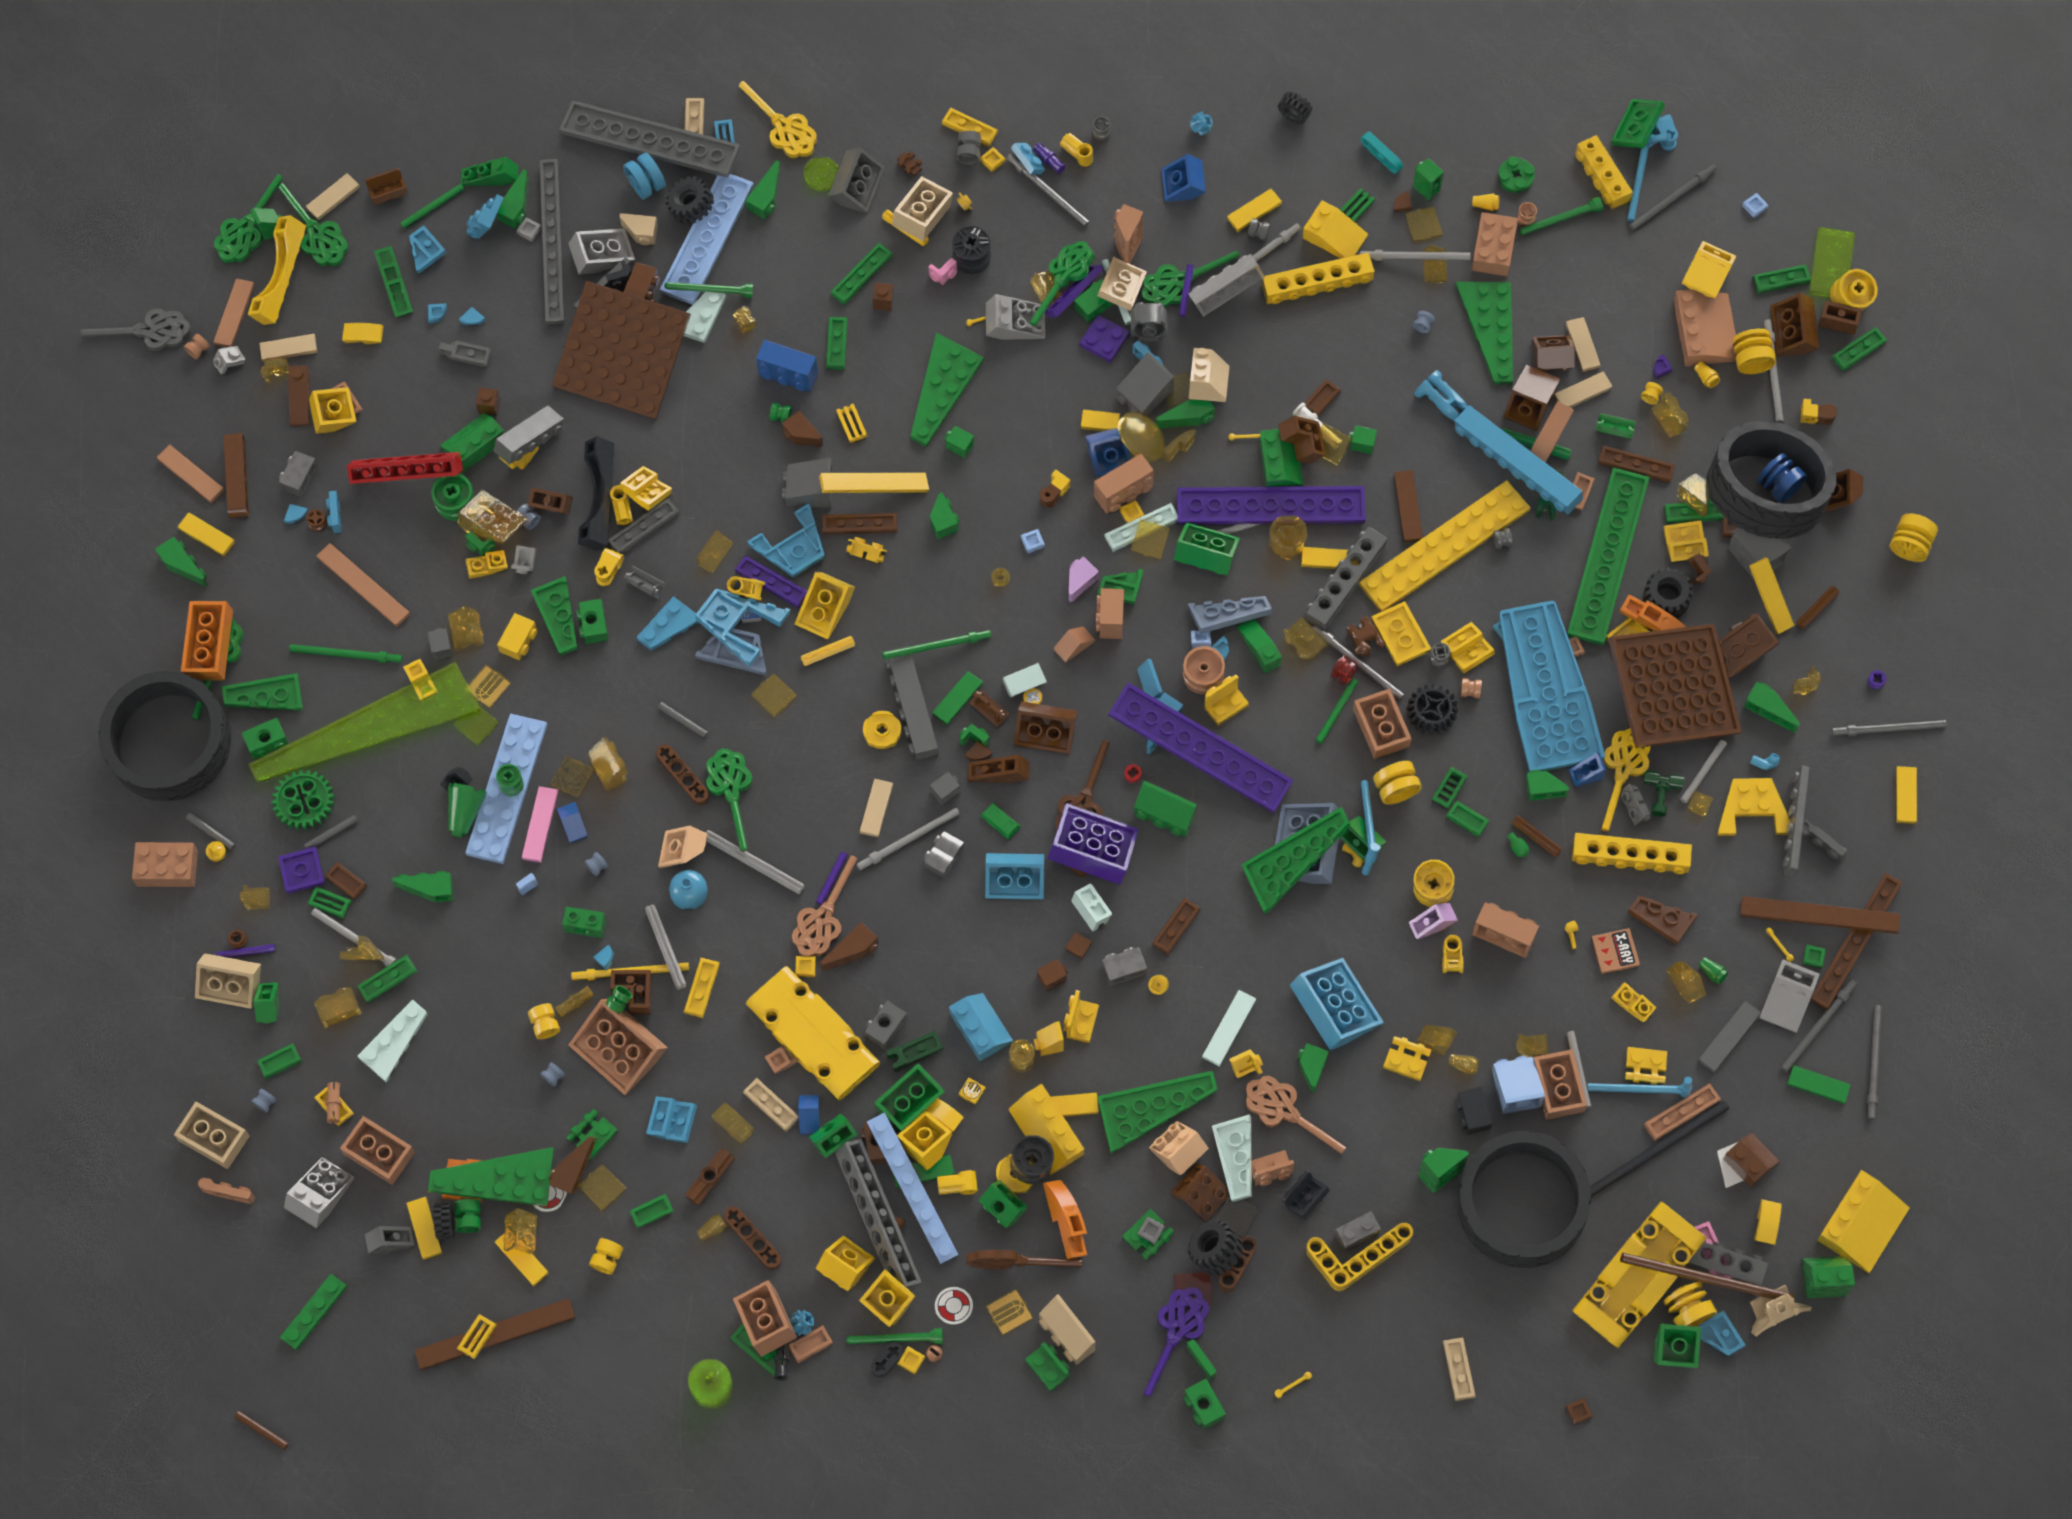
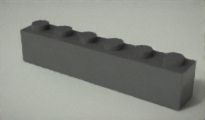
M912 654L885 659L887 670L891 669L892 675H889L892 687L896 686L897 692H894L896 703H900L902 709H899L902 721L905 720L907 725L904 727L906 738L910 737L911 743L908 744L911 755L915 754L916 761L939 755Z

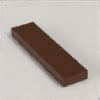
M1604 445L1598 460V465L1640 474L1669 484L1675 468V464Z
M1413 470L1394 472L1403 541H1420L1423 535Z
M897 513L822 515L823 535L897 533Z

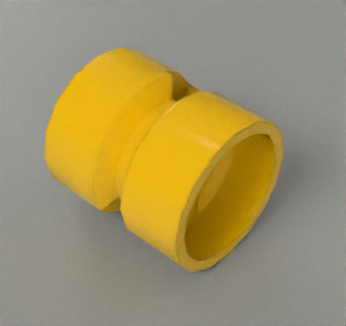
M541 1004L528 1011L531 1024H534L533 1030L537 1039H547L560 1032L559 1024L554 1019L555 1013L551 1004Z
M600 1238L595 1248L597 1253L592 1255L589 1266L602 1273L612 1275L617 1265L615 1260L620 1259L624 1248L613 1241Z

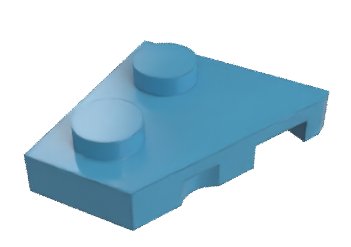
M1724 1310L1697 1326L1701 1327V1340L1726 1356H1730L1746 1346Z

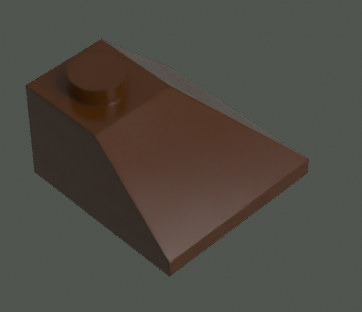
M1852 469L1835 473L1836 486L1824 512L1853 504L1863 494V476Z

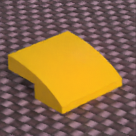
M644 466L620 482L621 488L636 503L648 511L672 493L671 487L657 480V473Z
M1701 520L1663 527L1671 562L1687 560L1698 553L1704 557H1709Z
M1472 622L1441 641V643L1449 646L1450 657L1464 674L1495 655V650L1483 638V633Z

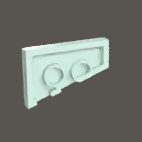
M705 292L686 311L691 316L684 335L685 337L702 343L706 342L727 298L726 294Z

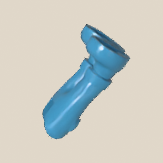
M1438 370L1433 372L1427 380L1423 381L1414 393L1418 398L1424 395L1429 396L1428 398L1435 403L1438 409L1453 421L1460 415L1454 407L1461 413L1468 407L1466 402L1448 383L1442 381V374ZM1439 392H1441L1448 400L1441 396Z

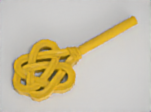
M742 81L739 87L771 118L772 124L775 127L769 136L771 145L775 148L783 149L784 153L790 158L812 155L814 145L817 142V134L808 126L806 117L798 113L785 118L784 115L775 113Z
M1630 728L1625 731L1616 732L1612 738L1611 746L1605 750L1604 764L1608 768L1615 770L1614 778L1616 781L1601 828L1605 832H1608L1622 786L1628 780L1629 775L1637 777L1644 775L1645 771L1649 768L1647 756L1651 746L1644 747V749L1642 747L1635 748Z

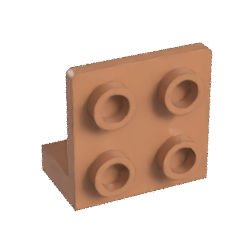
M1286 1150L1251 1160L1252 1179L1255 1186L1259 1184L1260 1186H1266L1272 1183V1180L1278 1178L1279 1180H1285L1293 1174L1294 1161H1289Z

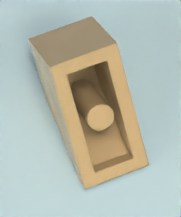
M620 213L621 225L636 243L655 245L658 228L656 217Z

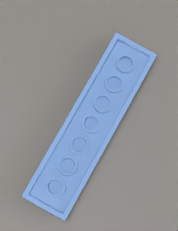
M732 174L728 178L717 176L710 190L714 196V204H711L713 208L707 211L709 213L707 216H702L703 219L701 221L697 219L696 223L692 225L660 288V293L691 305L696 302L700 292L667 290L664 284L666 282L705 284L746 203L745 200L754 187L753 182Z
M510 714L485 790L487 795L478 812L466 849L467 856L504 864L546 732L547 722ZM504 764H514L521 772L524 788L516 796L504 795L497 783V770Z

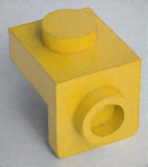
M1251 1049L1229 1059L1237 1078L1252 1071H1256L1258 1074L1262 1073L1260 1067L1263 1065L1262 1060Z

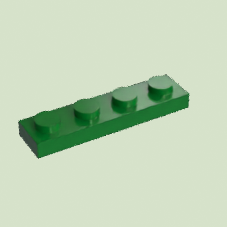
M330 1274L280 1336V1339L297 1351L346 1290L347 1285Z

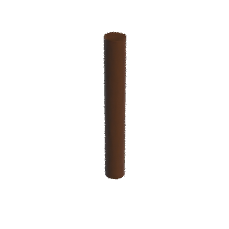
M241 1411L236 1413V1419L283 1450L288 1447V1442Z

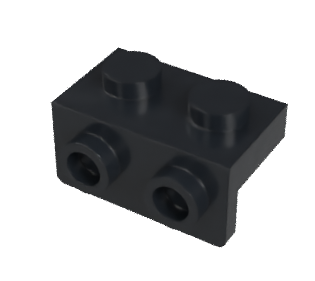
M622 260L623 270L606 274L609 288L624 292L632 271L630 265L626 266L625 261Z
M1306 1170L1297 1179L1293 1187L1285 1193L1282 1201L1289 1211L1306 1220L1330 1189L1313 1178L1312 1174Z

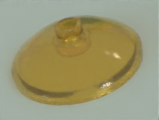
M1128 412L1121 417L1118 424L1120 437L1135 456L1142 454L1147 461H1156L1163 456L1165 452L1164 436L1152 419L1137 412Z

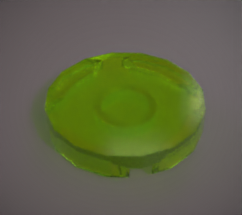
M815 157L808 161L804 167L803 175L805 182L816 191L830 190L839 168L836 162L828 157Z

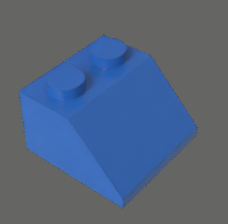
M1186 154L1161 169L1165 201L1193 200L1206 192L1202 160Z
M1122 427L1085 436L1096 477L1104 476L1131 460L1126 433Z

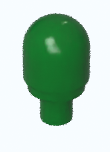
M1513 832L1510 833L1507 838L1511 842L1510 847L1518 857L1527 856L1529 847L1521 837L1517 838Z

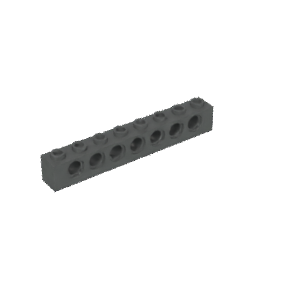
M859 1139L846 1142L835 1154L882 1267L912 1292L922 1282L863 1141Z

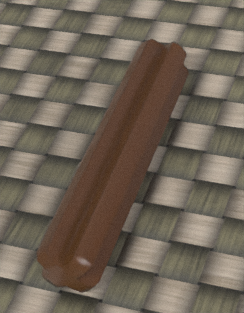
M1831 586L1797 620L1796 625L1800 629H1805L1839 594V590L1835 586Z
M1517 815L1513 819L1512 825L1551 855L1557 857L1561 853L1562 848L1521 816Z

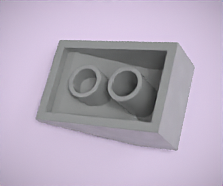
M625 228L575 232L568 243L579 275L595 274L612 269L625 257L631 263L635 261Z

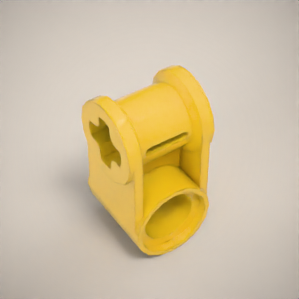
M608 548L604 549L594 570L596 582L600 586H608L612 583L623 563L624 555Z
M733 576L728 580L727 588L730 592L739 596L761 601L762 587L766 582ZM740 581V589L734 590V584Z
M1449 935L1444 941L1443 973H1447V971L1463 973L1462 942L1456 935ZM1453 942L1457 945V948L1450 949L1447 944Z

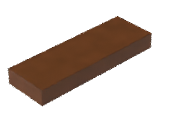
M1184 898L1152 942V946L1169 955L1201 908Z

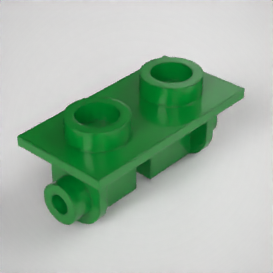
M1599 413L1595 431L1632 439L1636 421Z

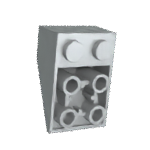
M995 294L986 302V336L1002 340L1044 339L1045 314H1043L1036 326H1032L1029 323L1041 304Z
M1782 960L1759 1019L1797 1033L1820 974Z
M321 1157L286 1193L284 1208L317 1228L329 1216L354 1180V1176Z

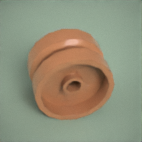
M1201 646L1194 648L1186 655L1183 664V680L1189 690L1196 694L1206 695L1210 688L1218 687L1222 684L1225 674V662L1219 651L1212 647Z

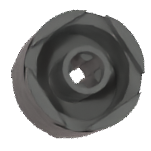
M1142 302L1135 304V308L1130 313L1132 337L1136 336L1140 342L1145 343L1157 342L1162 336L1165 338L1168 334V321L1164 304H1145Z

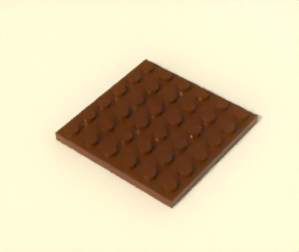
M586 281L552 386L657 420L691 314Z
M1715 624L1611 636L1608 639L1635 748L1737 735L1742 732Z

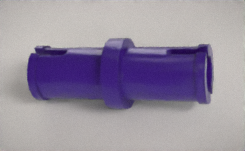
M1041 142L1035 145L1033 151L1043 159L1046 165H1050L1058 174L1065 170L1066 165L1056 157L1053 151L1050 152Z

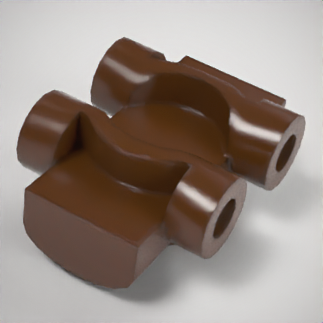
M912 151L908 154L904 152L897 158V164L900 168L905 167L904 171L907 175L911 173L915 176L922 170L920 167L922 162L919 158L915 161L913 160L915 155Z

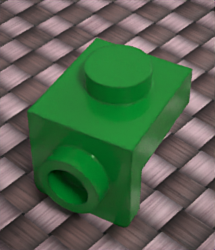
M471 531L465 535L466 546L472 552L476 551L481 556H485V553L492 552L495 549L496 542L493 536L482 542Z
M970 724L968 728L965 727L959 735L962 746L969 739L975 742L978 741L985 747L990 744L988 732L983 728L978 729L973 724Z

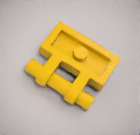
M1394 1036L1392 1044L1399 1046L1398 1051L1389 1049L1383 1068L1421 1081L1427 1061L1420 1059L1421 1055L1429 1057L1432 1049L1424 1047L1425 1045L1421 1043L1418 1045L1409 1042L1407 1038L1402 1037L1401 1039ZM1405 1048L1416 1052L1415 1056L1403 1053Z
M1628 1047L1625 1068H1631L1633 1072H1626L1625 1080H1633L1634 1083H1639V1081L1650 1082L1651 1085H1657V1083L1665 1084L1666 1076H1659L1658 1072L1666 1071L1667 1051ZM1640 1070L1651 1071V1074H1642Z

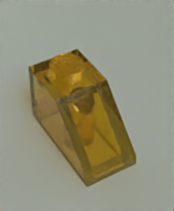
M1695 473L1679 483L1678 497L1703 517L1707 516L1709 502L1708 486H1706V480Z

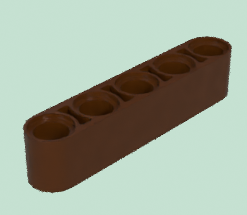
M243 433L224 435L228 516L230 519L248 517L249 503L245 437Z

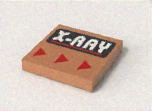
M1630 928L1591 937L1601 974L1639 967L1640 963Z

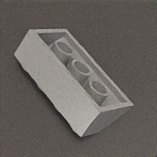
M1251 254L1245 255L1234 265L1225 267L1217 276L1210 277L1203 285L1194 287L1189 296L1204 317L1265 276Z

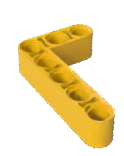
M1408 1223L1398 1224L1343 1265L1325 1242L1318 1237H1313L1308 1241L1306 1254L1330 1286L1336 1291H1343L1406 1246L1412 1239L1413 1228ZM1401 1230H1405L1408 1232L1409 1236L1403 1238L1399 1235L1398 1232ZM1384 1242H1390L1393 1245V1248L1386 1249L1383 1247L1382 1244ZM1318 1245L1321 1248V1250L1319 1252H1313L1310 1249V1246ZM1373 1253L1377 1256V1259L1371 1261L1366 1255ZM1325 1260L1331 1261L1333 1266L1326 1268L1322 1262ZM1358 1265L1361 1271L1353 1272L1350 1267ZM1337 1276H1341L1345 1279V1282L1338 1284L1334 1279Z

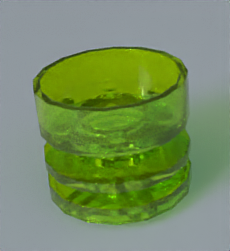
M707 1359L695 1364L691 1369L688 1383L697 1403L703 1407L717 1408L724 1405L730 1399L733 1392V1381L730 1372L723 1363L718 1360ZM713 1378L714 1383L707 1385L706 1380Z

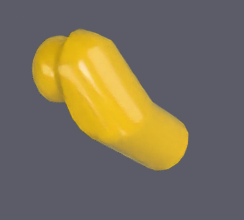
M1344 843L1342 851L1352 855L1354 858L1352 865L1361 867L1364 860Z

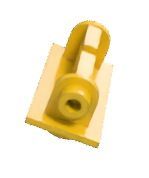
M855 537L854 540L848 539V541L852 542V545H848L846 550L850 555L862 558L865 551L867 552L865 559L876 563L883 562L884 555H882V551L887 552V550L882 549L883 545L872 542V545L865 544L866 540Z

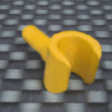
M1571 921L1566 924L1565 931L1569 934L1571 948L1576 949L1573 932L1578 931V926L1575 921Z

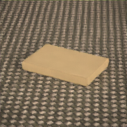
M1113 257L1097 296L1131 311L1147 272Z

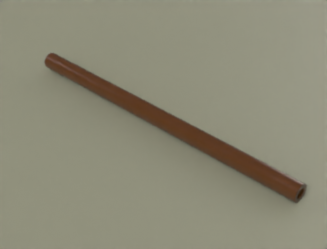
M1622 1253L1620 1257L1621 1263L1773 1300L1787 1294V1292L1632 1254Z

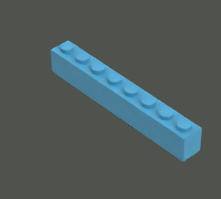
M1470 405L1454 420L1455 431L1460 436L1467 437L1473 446L1480 447L1486 456L1497 460V463L1502 468L1510 470L1516 479H1522L1528 488L1539 492L1540 496L1545 501L1549 500L1558 511H1563L1568 515L1583 500V491Z

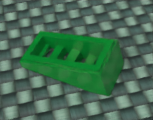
M1451 766L1432 800L1449 809L1468 776ZM1453 775L1459 778L1460 782L1453 780L1450 776ZM1447 781H1449V782H1451L1452 784L1456 785V786H1457L1456 789H1454V788H1452L1451 786L1447 785V784H1446ZM1443 788H1446V789L1450 790L1451 792H1453V794H1452V795H1449L1448 793L1444 792L1442 789H1443ZM1439 794L1449 798L1448 802L1439 798Z

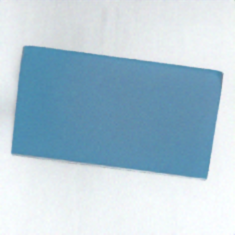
M1147 659L1137 669L1143 690L1154 698L1161 697L1162 689L1152 660Z

